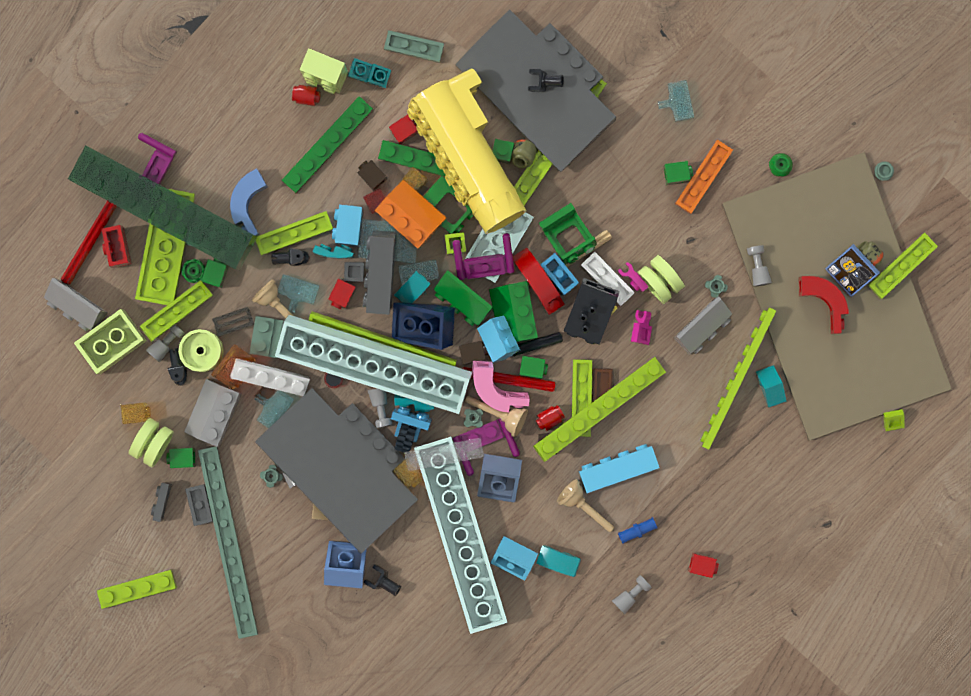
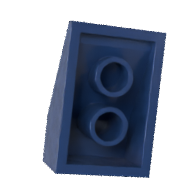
M393 303L392 338L404 343L439 350L453 345L455 308L434 304Z

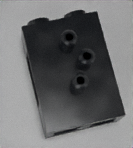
M583 278L564 332H567V335L571 337L585 339L589 344L596 343L600 345L620 291Z

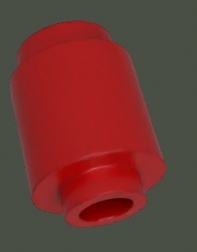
M305 85L293 87L292 101H295L297 104L315 106L316 103L320 102L321 92L318 91L317 87Z
M556 405L536 415L538 419L535 421L540 430L545 429L547 432L560 424L565 416L560 407Z

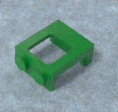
M441 176L423 197L435 207L447 193H451L455 197V190ZM469 204L466 205L467 211L456 224H451L447 220L441 224L449 234L459 233L464 228L463 222L466 219H472L474 215Z
M572 203L539 222L541 230L565 265L576 262L580 255L590 253L597 245L596 239L582 222ZM575 226L585 242L566 253L557 240V236L568 228Z

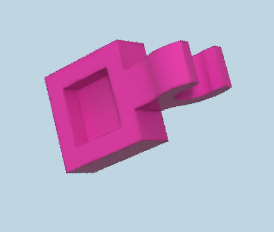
M627 262L625 265L629 269L628 272L624 273L619 269L618 273L622 277H629L631 280L630 285L636 292L640 290L642 293L649 286L633 270L632 265Z
M637 310L635 317L638 323H634L631 342L649 345L652 326H649L651 312Z

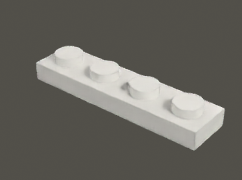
M237 358L230 375L231 379L300 396L305 395L310 381L308 376Z

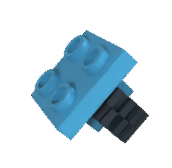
M400 406L394 409L391 420L398 421L394 435L397 437L394 450L409 454L413 442L417 443L421 429H429L432 418L425 412L418 411L417 414L410 412L411 409L408 407Z

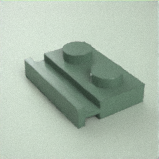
M256 316L250 354L278 358L275 357L284 320Z

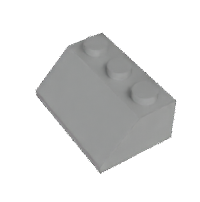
M52 278L44 296L48 300L47 305L55 310L59 308L64 311L62 315L71 321L73 319L79 322L78 326L88 332L89 329H94L108 313L61 280Z
M718 296L690 321L674 339L688 354L692 352L697 354L704 347L702 343L706 339L710 341L717 335L716 329L720 326L724 328L731 321L729 317L732 313Z
M206 379L184 432L199 440L220 447L242 393Z

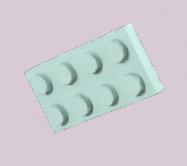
M525 212L512 223L493 233L485 234L482 229L466 258L502 253L504 255L502 237L504 233L510 234L513 254L534 217ZM500 275L487 276L485 278L496 283Z

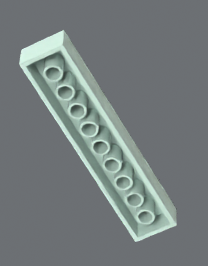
M288 315L284 321L275 357L457 414L460 413L472 375L471 371L292 315Z
M452 437L415 447L414 450L470 634L508 623Z

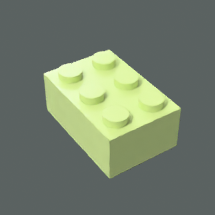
M309 48L300 68V72L307 84L314 87L320 85L324 88V91L331 94L341 92L348 75L344 62Z
M120 309L74 342V344L94 372L101 375L147 340L126 311Z

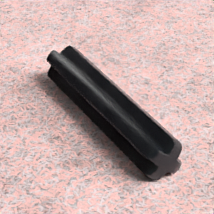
M558 332L518 344L520 350L510 357L561 343L563 341L562 335Z

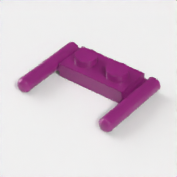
M140 133L138 139L154 147L156 151H154L137 186L121 177H117L115 183L151 202L154 194H156V188L160 186L177 151L144 133Z
M504 233L502 236L504 255L502 253L466 258L464 260L462 259L460 241L454 240L452 244L457 278L464 280L465 278L473 279L513 273L515 270L510 234Z
M501 418L452 438L468 476H472L474 471L467 452L506 437L514 457L520 455L514 437L507 431L505 422L501 421Z

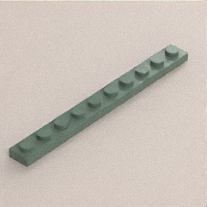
M216 446L198 450L238 638L258 635L219 450Z

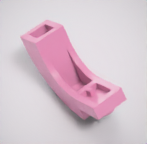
M473 361L472 374L475 389L488 406L508 413L510 405L515 408L529 406L528 392L504 391L494 384L492 362Z

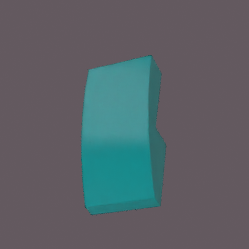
M353 58L347 77L386 88L391 69Z
M323 244L320 247L315 245L312 251L316 255L331 259H351L355 255L351 252L352 248L343 244L341 247L336 246L333 252H330L332 248Z
M415 271L397 290L394 296L402 303H413L431 283L422 274Z
M394 394L395 406L408 407L414 404L415 411L429 412L434 409V406Z
M543 545L536 564L575 577L581 559Z

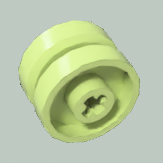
M657 255L650 261L654 272L649 267L644 266L637 273L649 286L648 289L661 303L665 304L672 298L669 289L674 293H678L685 285L675 270L661 256Z
M198 329L190 331L183 337L179 344L178 352L180 360L187 368L193 371L208 372L215 369L221 363L224 347L217 335L207 330ZM201 347L204 349L203 354L198 353Z
M149 418L137 433L130 447L129 455L136 459L144 455L143 463L153 468L168 447L174 431L167 427H163L158 431L159 422Z

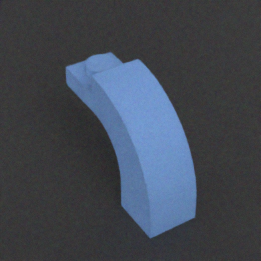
M257 168L246 174L237 183L230 202L231 215L235 225L238 226L243 223L244 225L241 227L246 236L250 235L253 239L260 234L249 216L248 206L255 194L268 187Z

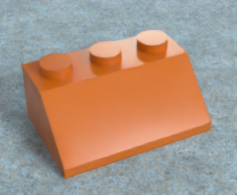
M405 180L400 182L375 209L382 218L417 249L421 248L447 218Z

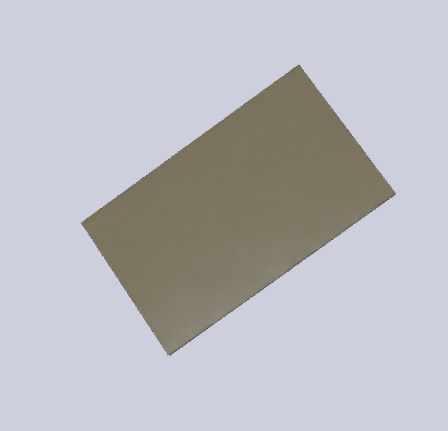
M865 152L722 203L761 313L763 310L767 311L769 307L776 310L768 327V332L808 441L952 389L910 274L898 283L884 298L880 299L868 286L869 283L851 297L825 269L850 246L854 244L857 247L864 241L874 242L883 252L882 264L877 268L880 273L901 254ZM764 245V253L761 254L762 264L767 266L772 283L753 287L752 269L755 268L753 256L748 255L747 248ZM815 276L826 279L842 292L848 305L849 314L841 315L845 323L841 334H831L830 310L823 300L812 296L799 297V277Z

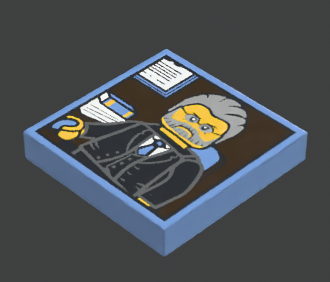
M854 244L825 268L851 297L880 273Z

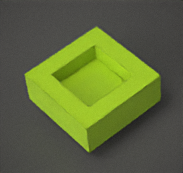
M902 409L883 413L885 431L905 428L904 412Z

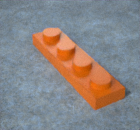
M717 139L675 204L691 214L733 149Z

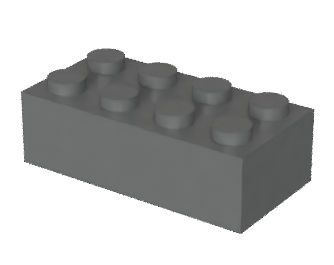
M374 230L372 235H369L367 238L366 250H370V254L367 255L365 269H369V273H366L364 288H368L363 297V307H366V313L390 314L397 232Z

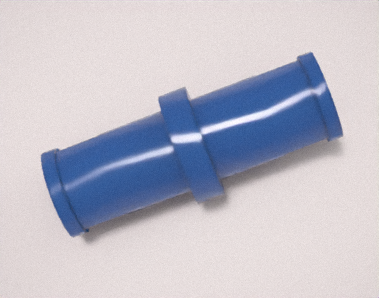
M652 517L640 524H633V527L619 532L618 535L622 544L634 538H641L643 534L658 527Z

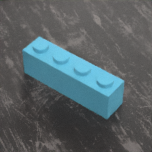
M647 444L636 447L637 451L629 453L626 450L618 453V457L612 460L609 456L600 459V464L593 466L592 463L581 466L582 470L578 472L585 492L589 493L660 468L653 447H647Z

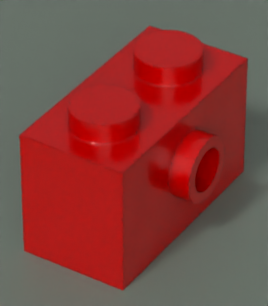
M117 225L101 229L104 244H102L104 255H107L109 267L116 268L131 265L124 227Z

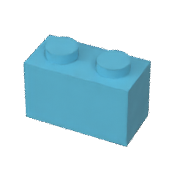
M339 204V209H335L334 220H337V228H333L332 239H335L336 244L359 247L363 216L362 207Z
M505 316L491 318L477 328L493 363L506 360L520 350Z
M504 536L490 563L525 581L538 553Z

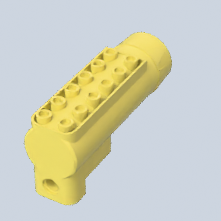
M471 68L450 80L440 81L411 98L407 113L410 119H414L417 124L416 128L419 135L425 138L427 149L430 153L433 152L436 157L435 161L438 168L443 169L446 182L449 186L452 185L458 202H462L463 206L469 204L472 214L480 223L485 234H490L512 223L527 210L482 134L488 121L473 97L482 81L476 71Z

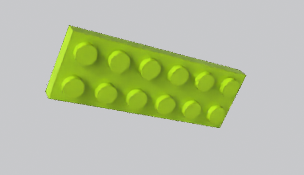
M162 187L156 188L135 296L136 300L168 305L175 300L194 205V193Z

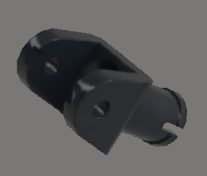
M529 69L530 74L539 75V86H529L528 91L545 92L547 87H563L564 85L563 75H547L541 69Z
M289 248L288 252L272 253L271 258L277 259L271 260L273 265L289 263L290 266H299L306 264L310 256L306 251Z
M175 348V351L170 349L171 366L167 369L174 383L182 386L187 382V368L180 360L179 348Z
M374 564L372 568L381 573L380 578L376 584L367 579L363 583L372 589L378 590L383 588L393 594V596H396L402 586L390 580L388 572Z

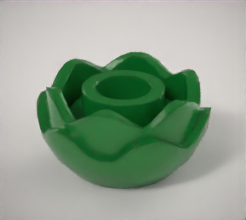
M777 153L770 159L769 168L773 175L785 177L791 172L793 162L787 154Z
M198 259L187 260L181 271L182 276L190 283L199 282L202 280L205 266Z

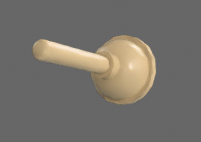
M273 279L252 298L254 303L257 302L262 306L269 304L271 307H275L285 318L288 315H292L279 302L280 299L277 297L278 288Z
M467 396L465 399L466 403L501 418V421L505 422L507 431L513 437H516L521 431L528 414V410L525 408L513 409L508 413L493 409L486 403L471 396Z
M577 479L570 482L560 493L557 503L567 507L576 506L582 508L608 532H612L614 526L585 502V499L582 497L583 489L580 486V482Z

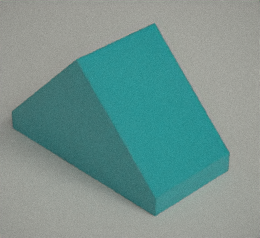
M774 365L756 371L755 373L768 408L786 402L783 382Z

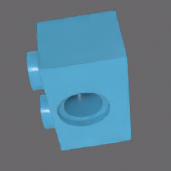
M556 253L541 264L549 279L563 296L579 284Z

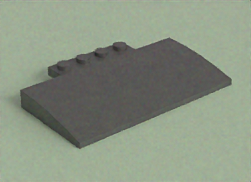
M509 9L455 64L462 72L471 68L476 71L482 81L481 85L477 88L560 172L569 166L616 121V116L590 91L603 79V76L551 23L536 36ZM529 69H541L547 75H563L564 85L563 87H547L545 92L528 91L529 86H539V75L530 74Z
M313 388L255 441L360 554L418 500L392 473L405 459L399 451L394 450L395 447L353 403L338 416Z

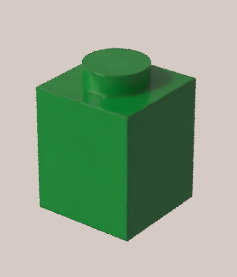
M495 139L492 152L498 162L510 164L514 146L513 142Z
M688 161L669 163L663 166L666 185L689 182L690 177L693 176L692 166L688 165Z
M214 258L212 261L208 259L201 281L222 288L229 266L224 265V260Z
M522 356L519 375L540 379L543 378V375H547L548 364H545V359Z
M195 448L169 449V453L166 454L167 464H170V468L196 467Z

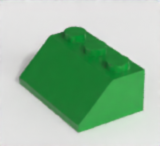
M448 270L433 289L436 292L435 297L442 302L445 300L451 304L450 307L455 308V313L459 314L461 312L465 315L464 320L472 327L475 324L479 326L493 309L488 302Z
M527 281L489 289L494 318L505 316L516 342L537 339L538 335Z

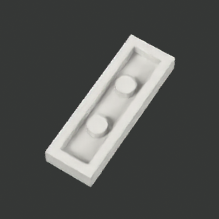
M596 252L581 264L597 283L620 291L616 301L620 307L634 294V291Z

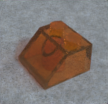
M236 344L232 346L211 374L233 390L235 387L239 388L243 384V381L231 379L230 377L236 358L253 363L257 360Z

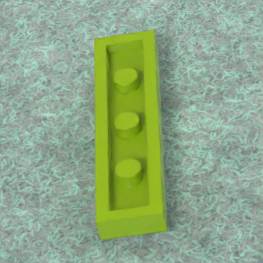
M327 211L259 235L255 237L260 254L263 256L331 231L333 226Z
M923 233L868 286L880 299L884 298L938 246L926 233Z
M200 280L140 325V328L149 340L153 342L209 300L213 294Z
M573 360L572 417L591 404L592 360ZM591 428L579 437H591Z
M171 569L96 591L101 609L172 590L177 588Z

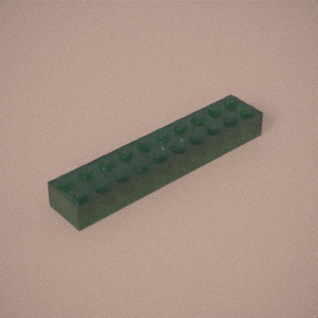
M86 145L68 177V180L236 270L241 269L258 237Z

